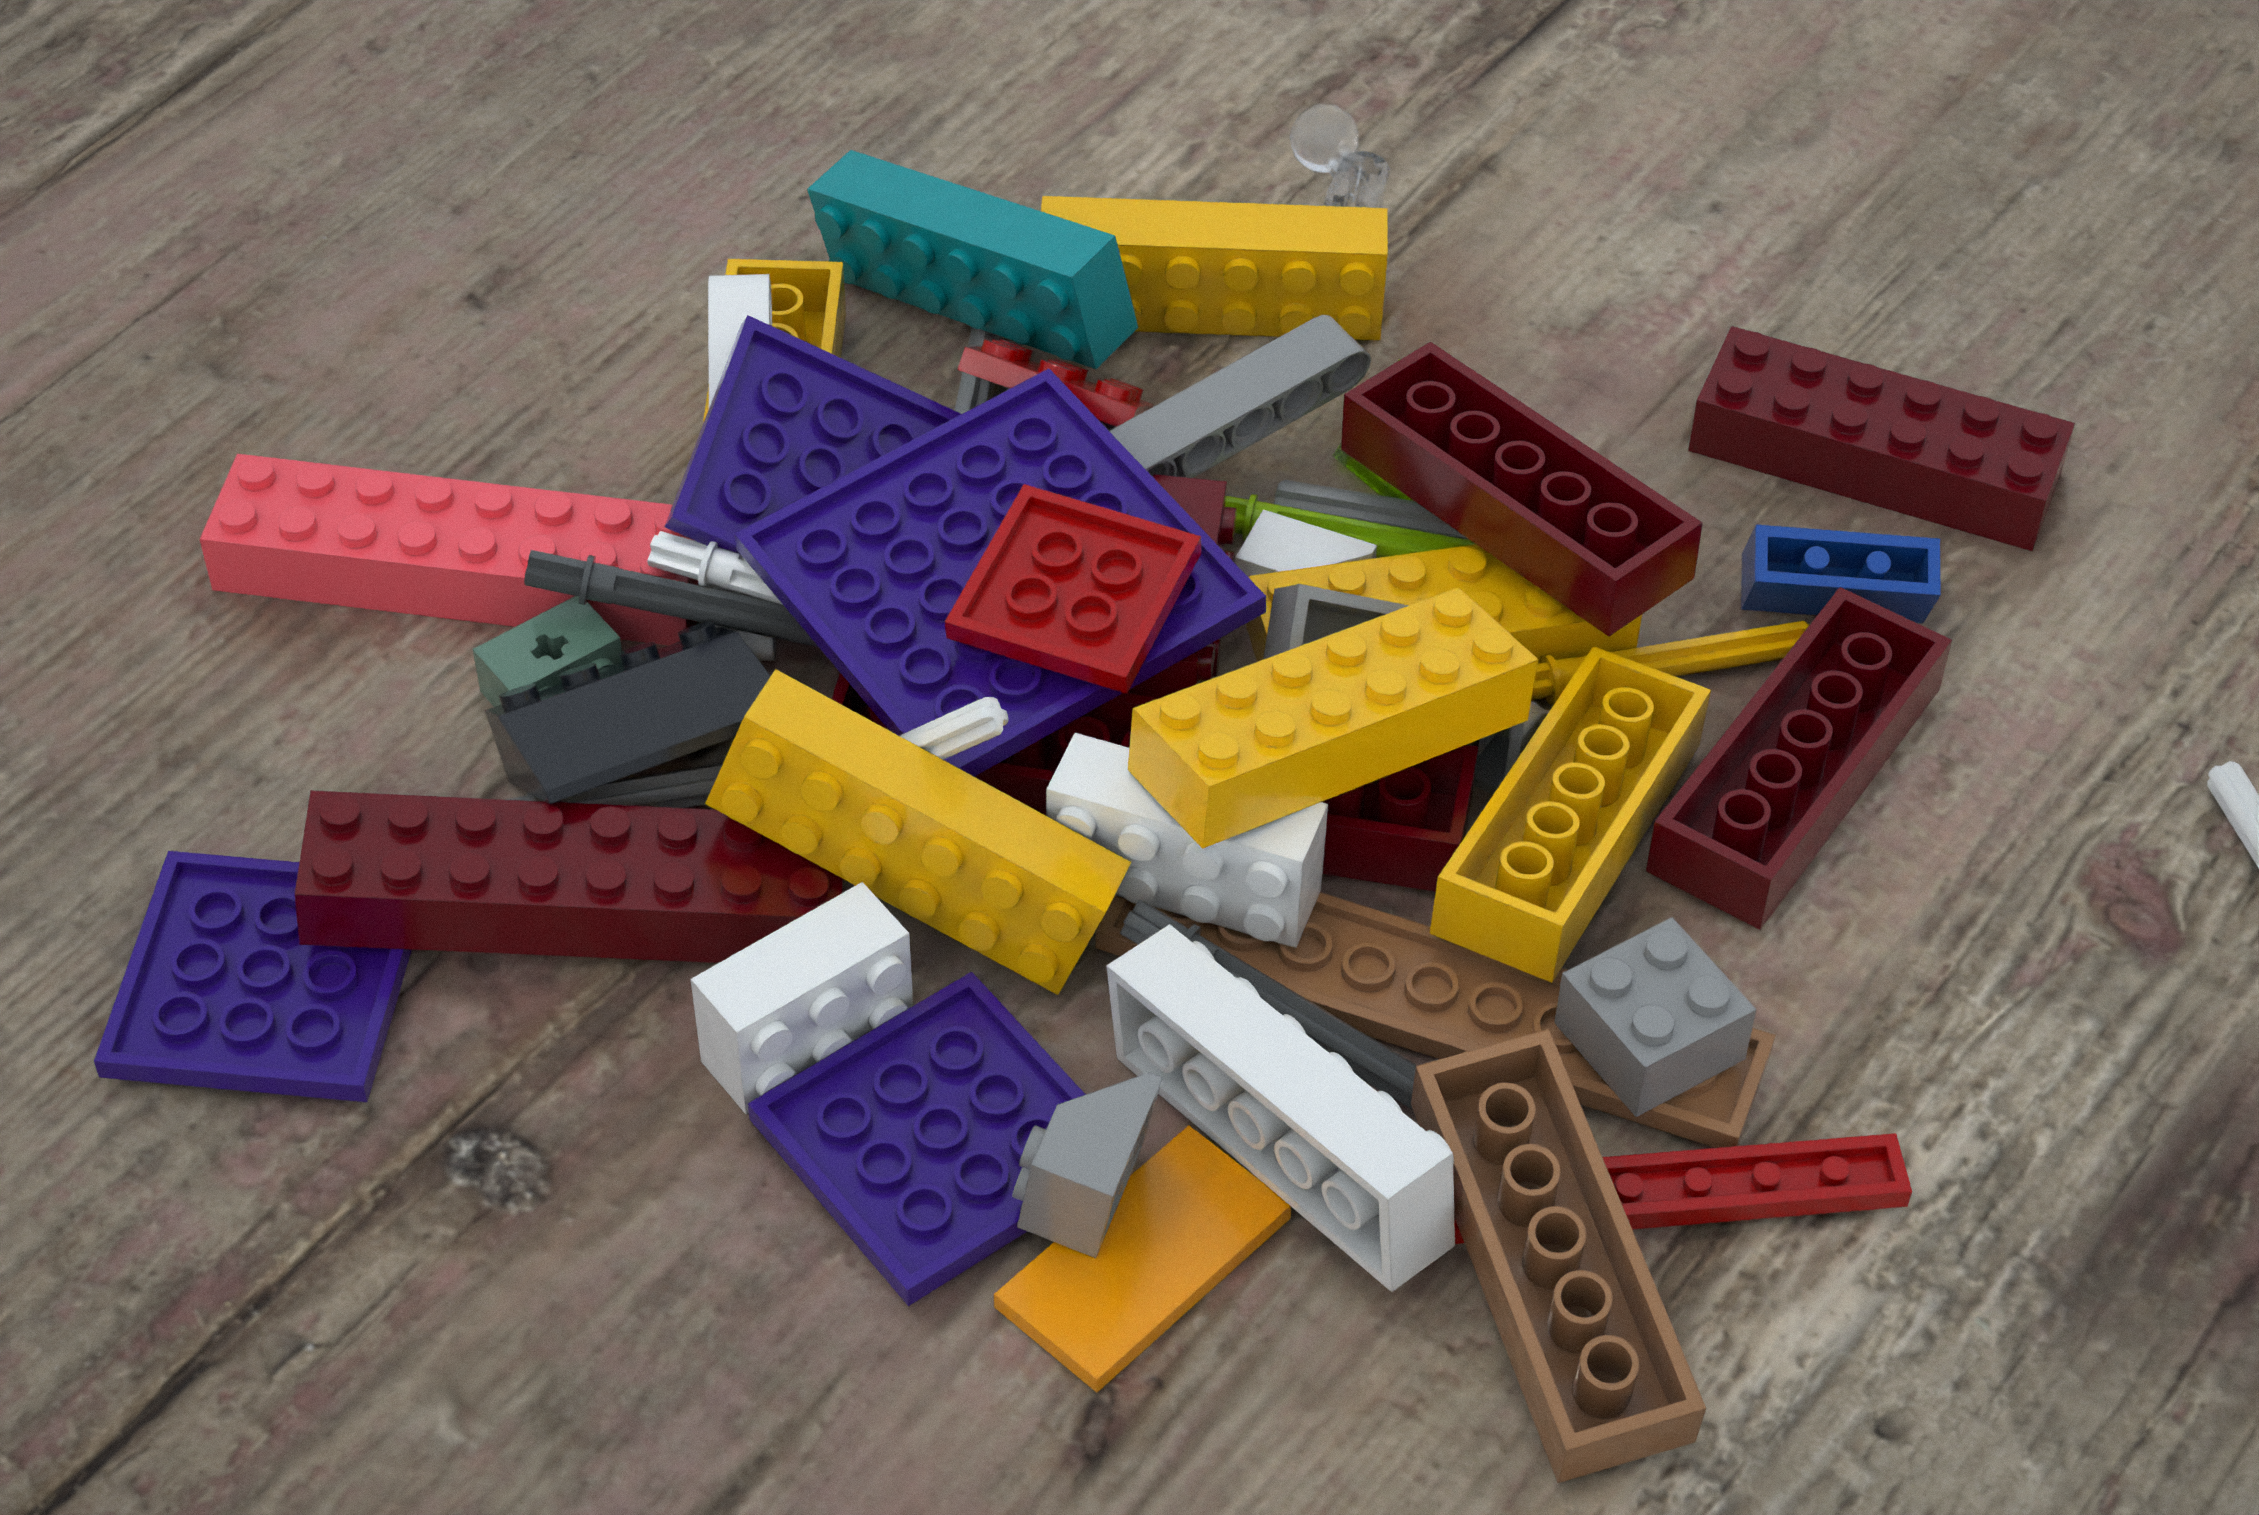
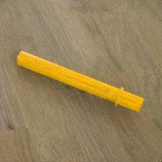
M1797 621L1613 651L1611 653L1673 676H1682L1783 659L1808 628L1809 624L1805 621ZM1551 654L1543 655L1540 658V663L1537 665L1531 700L1545 698L1549 704H1555L1586 656L1555 660Z

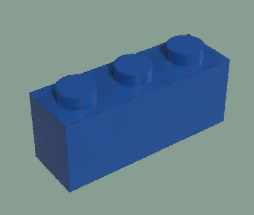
M1755 525L1742 552L1741 610L1818 615L1839 587L1913 622L1924 623L1941 596L1940 538Z

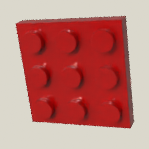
M984 339L982 346L965 347L957 369L1009 389L1050 369L1099 421L1116 427L1152 408L1154 405L1141 400L1144 391L1142 388L1110 378V380L1104 379V381L1098 380L1097 384L1086 380L1089 371L1086 368L1057 358L1055 360L1048 359V361L1041 359L1040 364L1031 361L1034 350L1004 339H1000V341Z
M1023 484L945 620L946 638L1127 694L1202 553L1201 536Z

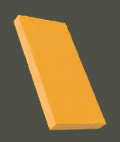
M1188 1125L1130 1176L1096 1258L1053 1242L994 1293V1308L1098 1393L1290 1220L1291 1206L1262 1181Z

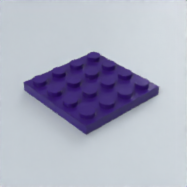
M747 315L740 325L665 527L708 546L710 541L717 542L719 548L739 553L736 548L734 533L961 415V413Z
M168 851L94 1059L99 1078L368 1102L412 950L300 945L295 904V888L299 862Z
M970 972L749 1102L748 1112L749 1120L903 1301L910 1306L1028 1232L1017 1227L1023 1201L1012 1197L1022 1169L1019 1163L1026 1142L1035 1125L1047 1129L1058 1104L1086 1094L975 974Z

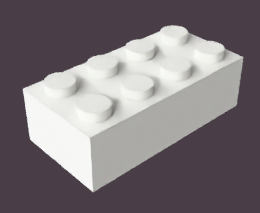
M1074 733L1046 789V816L1131 862L1115 894L1116 896L1123 897L1137 904L1138 900H1142L1150 906L1185 915L1197 922L1212 923L1250 934L1262 941H1274L1294 948L1297 947L1321 891L1328 804L1323 802L1317 803L1202 849L1128 771V747Z

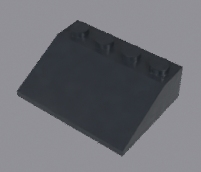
M709 621L679 631L680 641L657 649L655 642H648L628 648L619 653L621 662L598 670L596 663H589L566 670L559 674L561 684L538 691L536 684H529L504 692L499 695L501 705L487 709L485 713L508 781L551 804L735 737L745 714L770 678V674L737 631L723 627L716 628L714 621Z

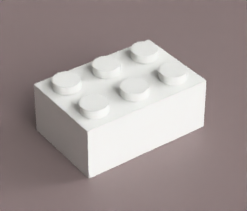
M861 882L691 978L701 1062L742 1111L748 1114L749 1102L913 1006L909 932L868 887Z

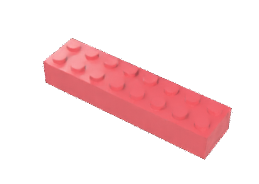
M246 454L236 455L200 537L211 587L214 591L516 627L574 597V595L525 585V572L531 550L586 562L588 556L593 555L596 556V563L698 585V580L651 567L647 562L651 553L650 544L654 535L658 536L660 531L690 539L665 527L673 506L672 504ZM587 600L593 609L617 633L620 640L671 645L680 641L679 631L697 623V621L631 607Z

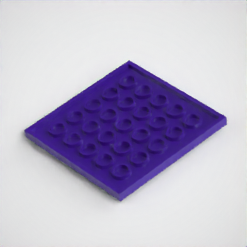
M1050 369L1031 377L734 533L737 551L889 731L900 736L984 697L998 699L1001 709L1006 710L1008 714V723L1003 726L1002 733L944 759V761L974 777L1122 694V692L946 638L945 620L1023 484L1201 536L1202 553L1130 689L1266 613V595Z

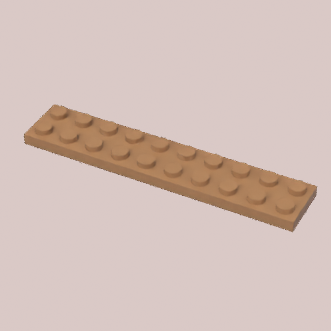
M1322 892L1319 893L1296 948L1274 941H1262L1250 934L1212 923L1197 922L1185 915L1154 907L1187 928L1194 924L1201 928L1200 936L1367 1036L1425 1055L1442 1059L1549 1029L1581 1105L1714 1148L1739 1145L1776 1036L1752 1028L1745 1060L1635 1117L1554 1023L1562 973L1567 971V969L1561 968L1551 983L1429 934L1430 926ZM1114 896L1096 930V949L1122 956L1137 946L1136 943L1120 934L1124 926L1123 922L1129 911H1133L1135 903L1123 897Z

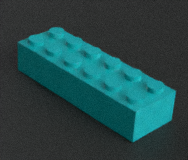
M853 150L846 153L807 188L815 212V222L821 231L829 262H843L844 283L862 287L882 294L889 299L902 301L922 308L929 313L942 315L967 324L972 328L999 335L1018 344L1027 345L1056 355L1063 360H1070L1093 369H1097L1138 328L1115 235Z

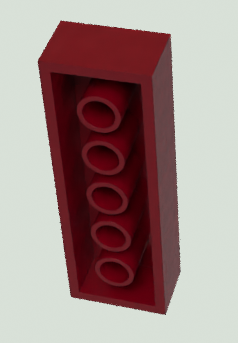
M1731 326L1697 398L1688 451L2033 552L2062 473L2075 423L2052 417L2045 413H2038L1999 402L1988 397L1939 385L1928 380H1921L1879 368L1871 364L1822 352L1815 348L1801 346L1758 332Z
M1432 342L1425 344L1344 394L1341 450L1608 637L1695 578L1703 522Z
M1839 587L1654 821L1646 872L1761 930L1939 692L1952 639Z

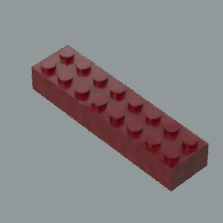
M310 790L295 888V904L300 945L720 963L842 894V878L713 809L566 802L549 804L545 801Z

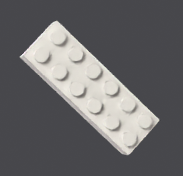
M1170 924L1107 965L1117 1059L1137 1076L1150 1072L1163 1077L1158 1092L1159 1095L1387 1289L1393 1292L1455 1246L1454 1157L1450 1147L1439 1134L1432 1130L1425 1131L1402 1112L1397 1102L1388 1093L1374 1090L1353 1072L1351 1066L1341 1055L1335 1052H1327L1306 1034L1295 1018L1288 1014H1280L1260 997L1257 990L1248 980L1242 977H1234L1215 961L1210 951L1198 941L1191 942Z

